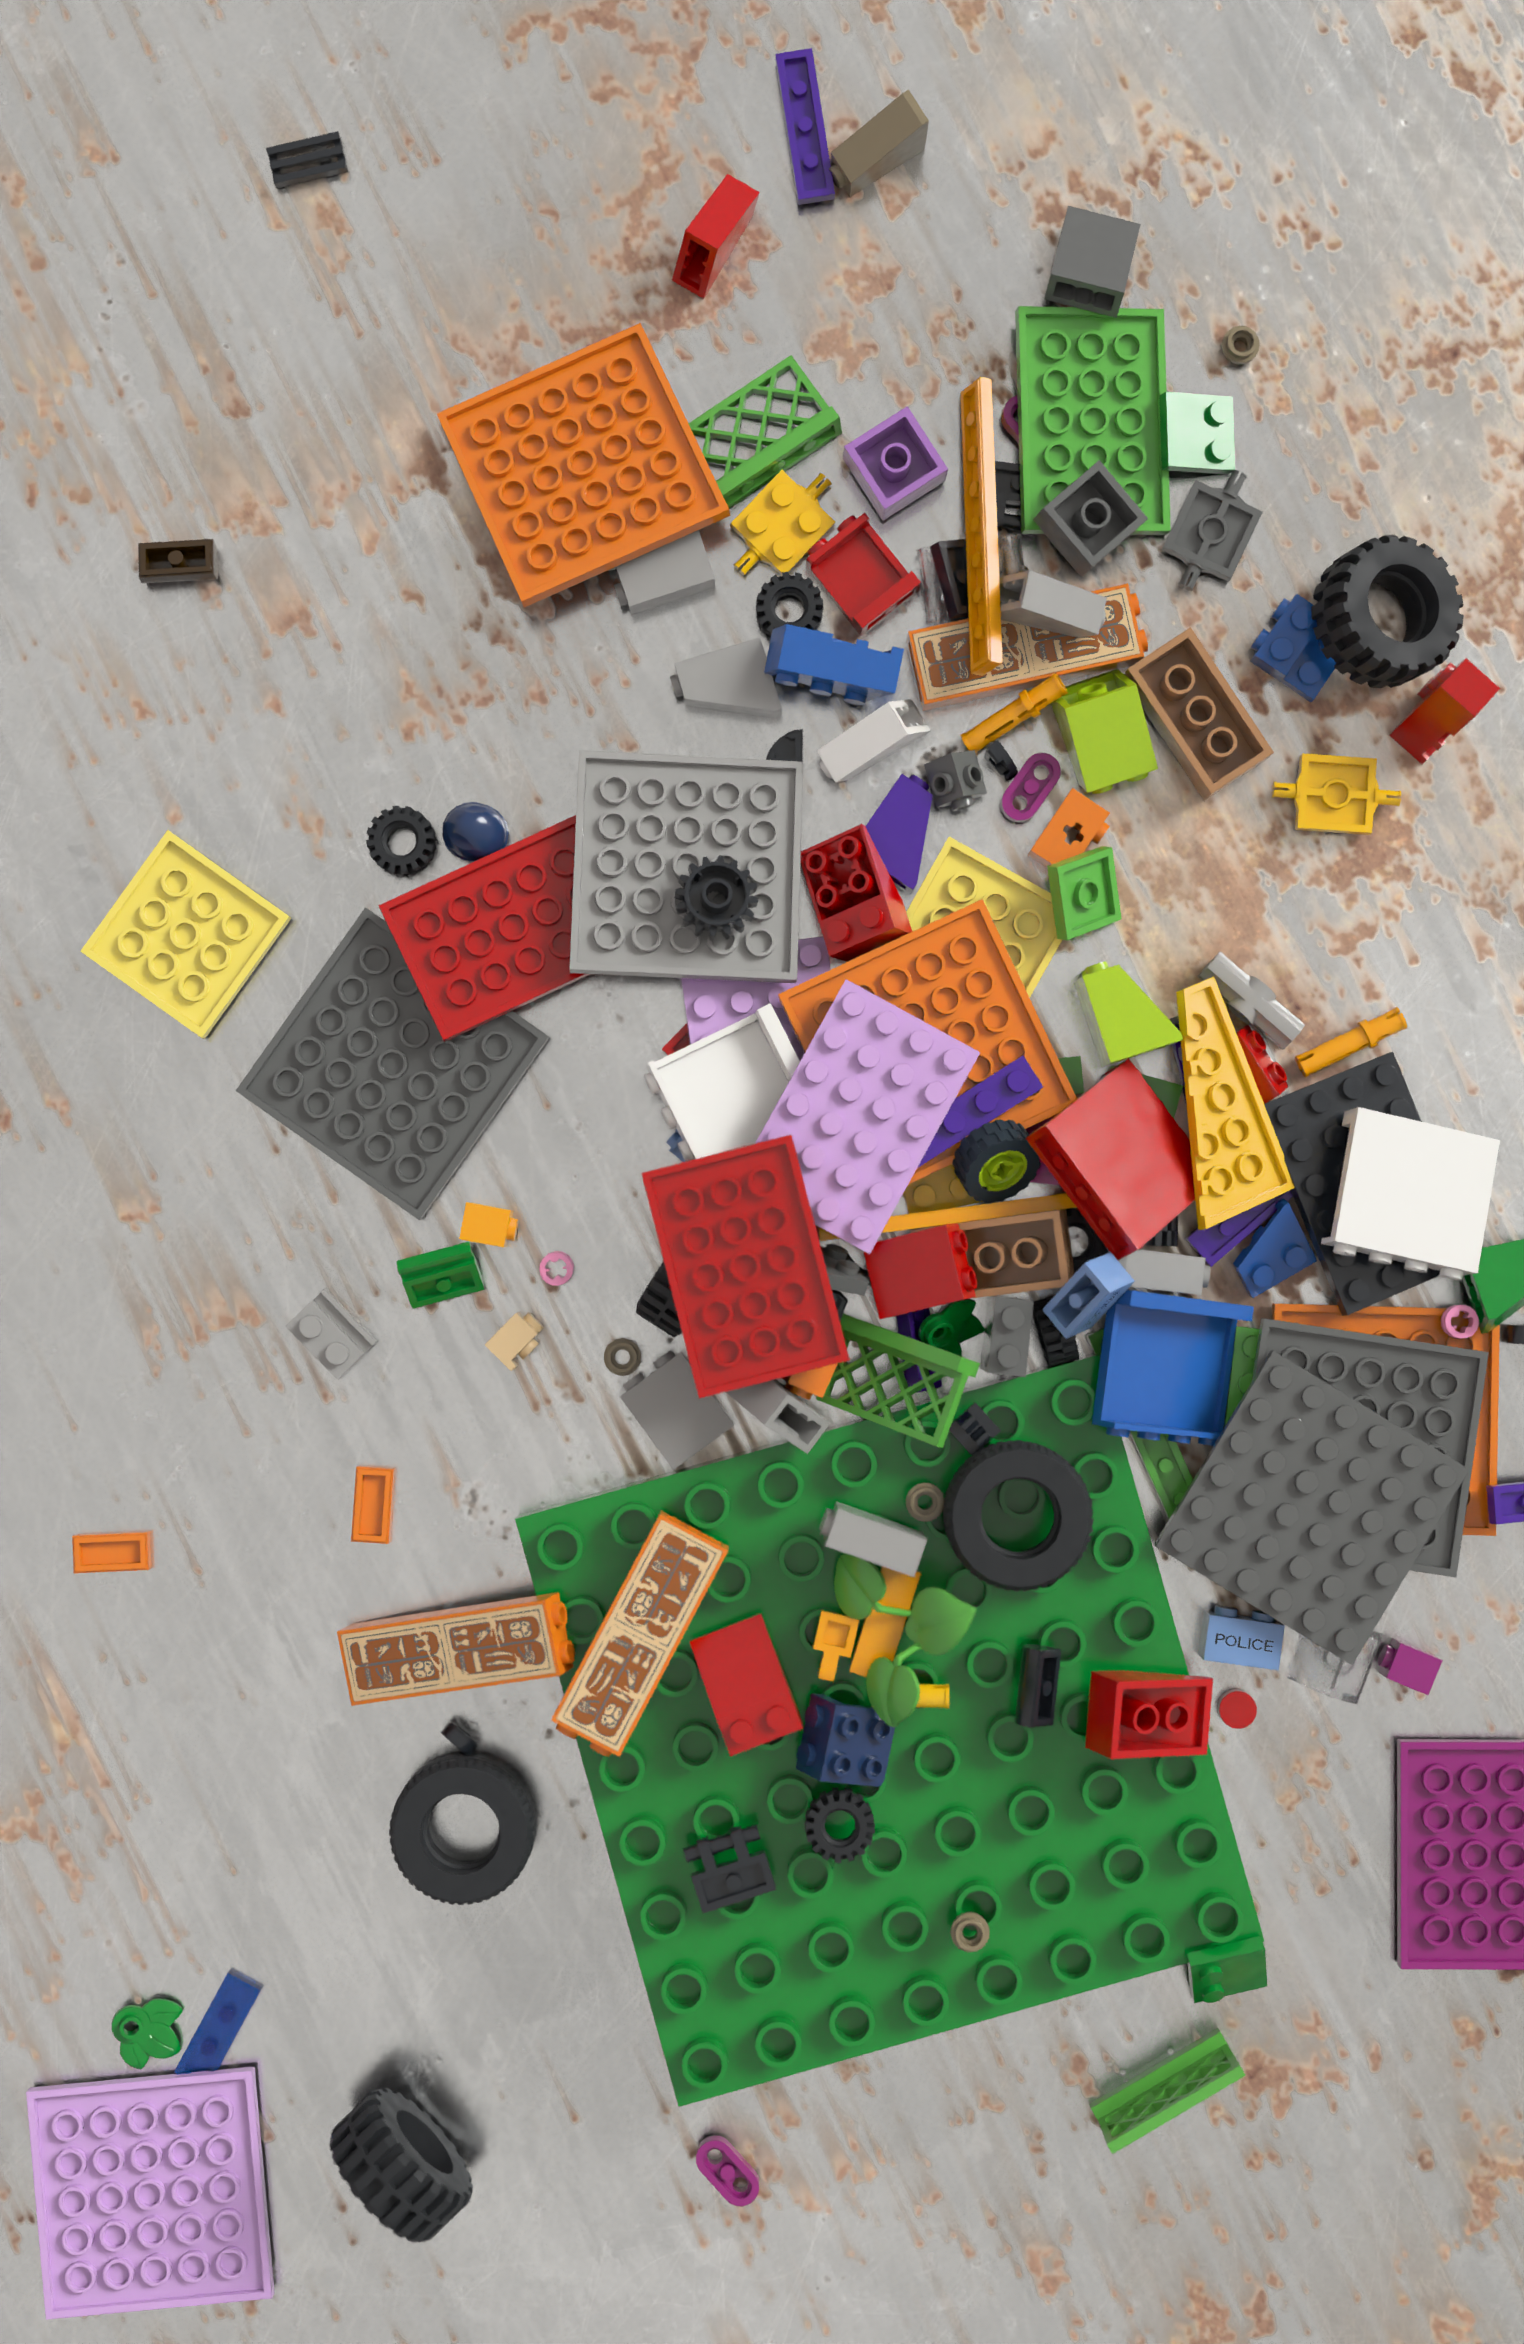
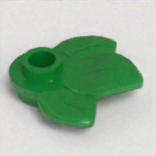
M965 1299L952 1302L941 1313H934L925 1318L918 1330L920 1341L962 1356L960 1343L985 1331L979 1319L972 1314L976 1301Z
M155 1998L141 2007L128 2005L115 2013L111 2023L112 2032L115 2038L120 2041V2055L125 2063L141 2070L146 2065L149 2056L166 2059L180 2052L181 2048L178 2037L170 2027L183 2011L179 2004L170 2000ZM129 2021H134L138 2024L137 2028L131 2031L126 2030L124 2025Z

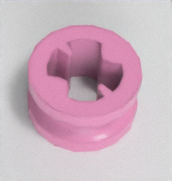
M554 1251L548 1253L542 1259L539 1272L541 1278L546 1283L559 1286L565 1284L571 1278L574 1272V1264L568 1254L562 1251ZM559 1259L563 1260L566 1263L563 1266V1269H567L566 1275L563 1277L558 1274L552 1278L547 1273L551 1270V1268H546L548 1261L557 1262Z
M1452 1305L1443 1312L1441 1317L1443 1331L1453 1338H1468L1477 1331L1479 1326V1317L1476 1311L1466 1305ZM1462 1311L1465 1313L1462 1317L1468 1318L1469 1323L1468 1326L1461 1327L1460 1332H1456L1457 1326L1451 1325V1318L1458 1317L1459 1312Z

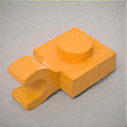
M821 1610L813 1649L824 1651L817 1675L819 1679L833 1682L839 1655L851 1658L859 1620Z

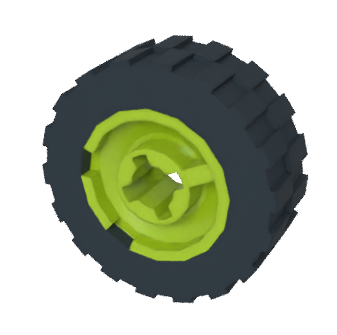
M1002 1119L995 1120L992 1123H985L982 1127L971 1131L970 1135L960 1142L959 1148L956 1149L954 1153L955 1159L953 1160L954 1172L970 1197L973 1196L976 1201H985V1203L1005 1201L1006 1198H1012L1022 1189L1024 1190L1028 1187L1030 1181L1036 1177V1172L1040 1169L1041 1165L1040 1157L1026 1140L1029 1133L1020 1123L1016 1124L1013 1120L1003 1121Z

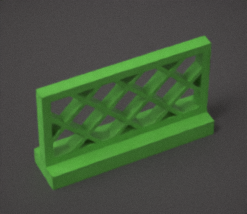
M792 355L688 423L694 435L705 436L702 453L706 461L726 465L724 476L716 480L728 508H731L770 482L781 470L785 472L842 434L839 415L832 406L829 407ZM789 370L797 378L795 391L775 388L777 378ZM802 386L807 393L801 392ZM753 394L767 395L764 412L744 409L746 399ZM773 396L793 399L790 416L770 413ZM799 400L814 402L820 410L810 418L795 417ZM723 414L736 416L733 432L714 430L715 420ZM742 417L762 420L759 436L739 433ZM768 421L788 424L786 434L779 439L765 437ZM712 438L731 440L728 457L708 454ZM737 441L757 444L755 455L748 460L734 458Z
M843 1314L840 1324L846 1347L848 1348L850 1340L857 1342L862 1357L849 1365L847 1361L838 1363L823 1398L817 1396L816 1400L936 1447L943 1448L968 1376L976 1377L980 1363ZM868 1347L873 1348L875 1350L869 1352ZM886 1353L892 1368L878 1376L873 1360ZM898 1358L903 1359V1360H905V1361L902 1362V1363H899ZM916 1364L919 1367L923 1380L908 1387L903 1371ZM865 1365L871 1380L857 1388L851 1372ZM928 1369L935 1371V1373L930 1375ZM896 1376L901 1392L887 1399L881 1384ZM945 1376L954 1378L949 1394L939 1399L934 1382ZM844 1377L849 1393L838 1399L830 1397L835 1381ZM926 1387L932 1404L917 1411L912 1395ZM874 1388L879 1404L866 1411L860 1395ZM852 1400L854 1406L851 1405V1404H848V1402H850V1401ZM904 1400L910 1416L897 1423L894 1420L890 1407ZM935 1411L939 1422L934 1436L925 1433L921 1419ZM883 1412L884 1417L877 1414ZM913 1424L915 1429L907 1426Z
M1216 2028L1091 2102L1089 2105L1098 2120L1107 2146L1111 2153L1114 2154L1246 2075L1219 2028Z

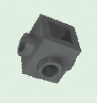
M975 750L950 753L924 764L936 808L952 806L953 811L966 809L975 805L974 798L987 794L983 772L979 766Z

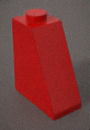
M729 174L725 176L685 230L672 277L673 282L702 299L705 298L752 219L760 192Z

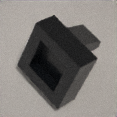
M973 1402L952 1422L949 1429L971 1455L980 1451L1001 1432L976 1402Z

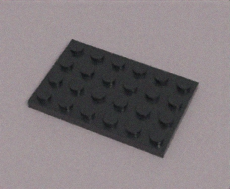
M1393 1051L1264 1104L1295 1187L1291 1189L1292 1195L1342 1316L1352 1314L1440 1275L1439 1270L1430 1268L1427 1269V1272L1410 1271L1404 1269V1262L1392 1260V1264L1369 1261L1368 1254L1357 1252L1356 1256L1336 1254L1333 1252V1246L1321 1244L1322 1238L1331 1236L1350 1128L1342 1126L1344 1111L1360 1107L1422 1122Z

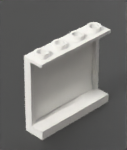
M770 1003L757 1009L755 1014L656 1062L653 1060L648 1062L646 1068L649 1073L644 1075V1079L653 1096L658 1093L660 1094L666 1106L660 1109L663 1118L670 1130L675 1127L677 1128L683 1140L677 1143L684 1160L690 1161L755 1144L800 1061Z
M1360 1107L1344 1111L1342 1126L1350 1128L1331 1236L1322 1238L1321 1244L1333 1246V1252L1340 1255L1356 1256L1357 1252L1368 1254L1369 1261L1375 1263L1392 1264V1260L1404 1262V1269L1410 1271L1427 1272L1428 1268L1439 1270L1440 1277L1451 1280H1462L1463 1275L1477 1274L1500 1140Z

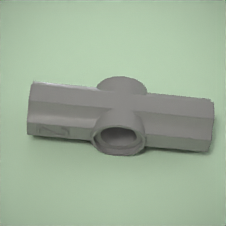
M1219 952L1197 976L1202 981L1214 977L1222 998L1227 1002L1226 1006L1244 1023L1250 1026L1254 1025L1281 1050L1285 1049L1305 1026L1300 1019L1295 1017L1276 1000L1275 993L1266 984L1254 976L1249 977L1222 952Z

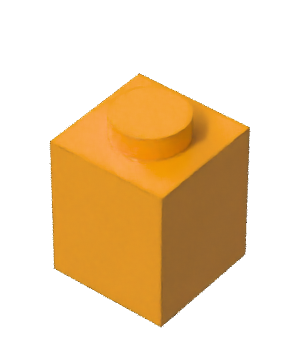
M466 1202L459 1239L507 1247L508 1240L515 1241L518 1219L513 1218V1210Z

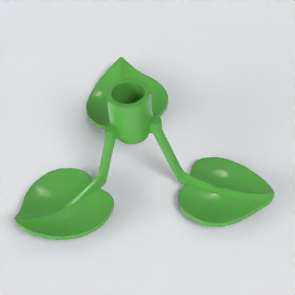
M843 1554L837 1562L834 1591L839 1607L847 1616L857 1620L865 1619L874 1609L879 1613L903 1616L909 1619L906 1622L905 1631L909 1639L914 1641V1644L898 1654L894 1662L886 1657L875 1659L868 1670L866 1679L867 1693L873 1709L886 1724L891 1727H897L913 1713L920 1697V1685L917 1677L909 1667L901 1666L903 1660L920 1649L931 1655H941L949 1652L966 1633L976 1608L960 1601L947 1591L935 1587L922 1590L917 1595L910 1610L883 1606L878 1601L886 1593V1583L879 1569L870 1561L850 1554Z

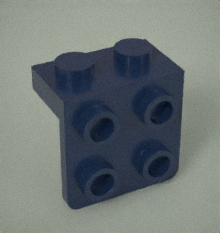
M811 1693L809 1706L805 1712V1725L801 1744L797 1749L795 1769L823 1782L880 1786L885 1779L895 1727L886 1724L872 1707L847 1705L824 1694Z

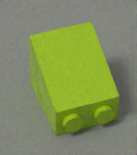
M1119 669L1065 686L1068 694L1051 703L1078 784L1087 793L1100 794L1107 792L1113 788V784L1124 780L1128 782L1139 781L1149 775L1148 772L1158 769L1137 684Z
M1107 961L1086 967L1085 970L1081 971L1082 977L1074 982L1101 1068L1173 1045L1183 1040L1182 1034L1119 964L1108 967Z

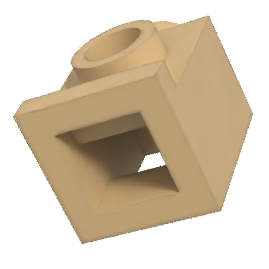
M516 1312L485 1346L510 1371H513L519 1365L515 1358L519 1355L524 1360L539 1345L535 1338L544 1329V1326L529 1312L525 1316L520 1312Z

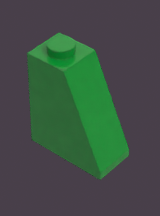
M1524 1239L1482 1248L1478 1273L1463 1275V1282L1472 1308L1479 1317L1481 1334L1489 1333L1524 1306Z

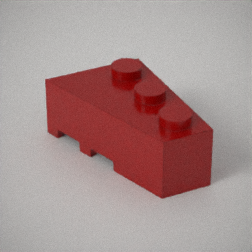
M1467 658L1456 666L1450 662L1420 689L1417 695L1422 699L1389 736L1419 763L1424 764L1435 750L1438 751L1446 743L1444 740L1450 734L1455 736L1483 709L1501 688Z

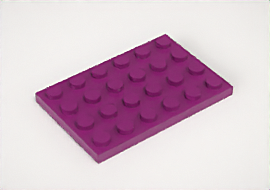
M1397 1739V1965L1400 1969L1524 1970V1740Z

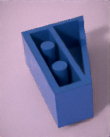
M788 624L772 630L764 673L776 676L775 681L777 683L787 686H797L798 683L810 686V692L825 696H831L832 692L844 695L845 702L856 705H865L866 701L895 694L904 649L892 646L891 650L881 652L868 648L869 641L857 639L856 644L835 639L833 638L834 634Z

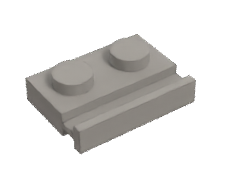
M324 1288L285 1326L337 1380L349 1371L378 1342L327 1288Z

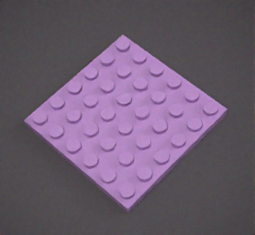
M255 2066L30 2087L26 2091L46 2320L272 2299L275 2291Z

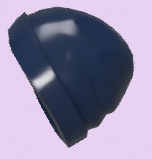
M476 802L463 803L452 809L443 822L442 837L446 848L454 856L464 861L474 862L505 848L509 836L507 822L497 810L488 805Z

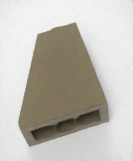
M909 89L831 152V168L829 170L832 173L833 182L838 189L844 187L849 197L925 150L929 120Z

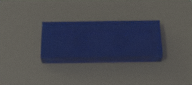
M229 1970L174 2073L190 2074L191 2072L217 2071L262 1987Z

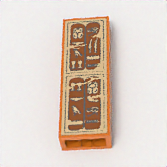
M1128 583L1091 591L1107 598L1104 609L1106 617L1098 635L1077 638L1001 620L1003 663L983 676L971 674L969 618L908 631L906 640L922 711L1036 687L1054 673L1064 681L1134 665L1143 659L1144 652L1148 651L1144 629L1138 630L1136 616L1140 615L1139 601L1136 593L1130 594Z
M663 1511L660 1512L552 1716L551 1721L557 1723L555 1728L559 1732L573 1739H576L577 1735L591 1741L589 1746L604 1756L610 1757L611 1753L617 1756L621 1755L724 1560L729 1546Z
M559 1592L353 1623L337 1631L351 1706L561 1676L573 1668L575 1651L572 1642L568 1640L565 1626L567 1623V1610L564 1603L560 1601Z

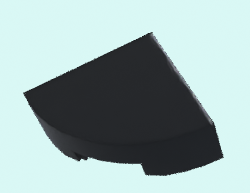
M803 729L790 731L779 738L770 748L766 760L803 762Z
M996 740L987 748L984 757L1005 782H1010L1018 774V770L1005 748Z

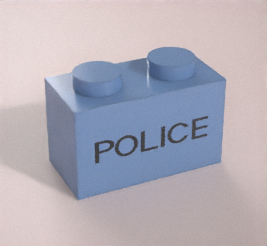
M1110 1252L1085 1262L1042 1310L1067 1339L1092 1328L1135 1281Z
M1216 1605L1215 1611L1204 1610L1198 1655L1203 1660L1279 1670L1284 1624L1274 1620L1273 1617L1263 1611H1252L1251 1617L1237 1615L1238 1609Z

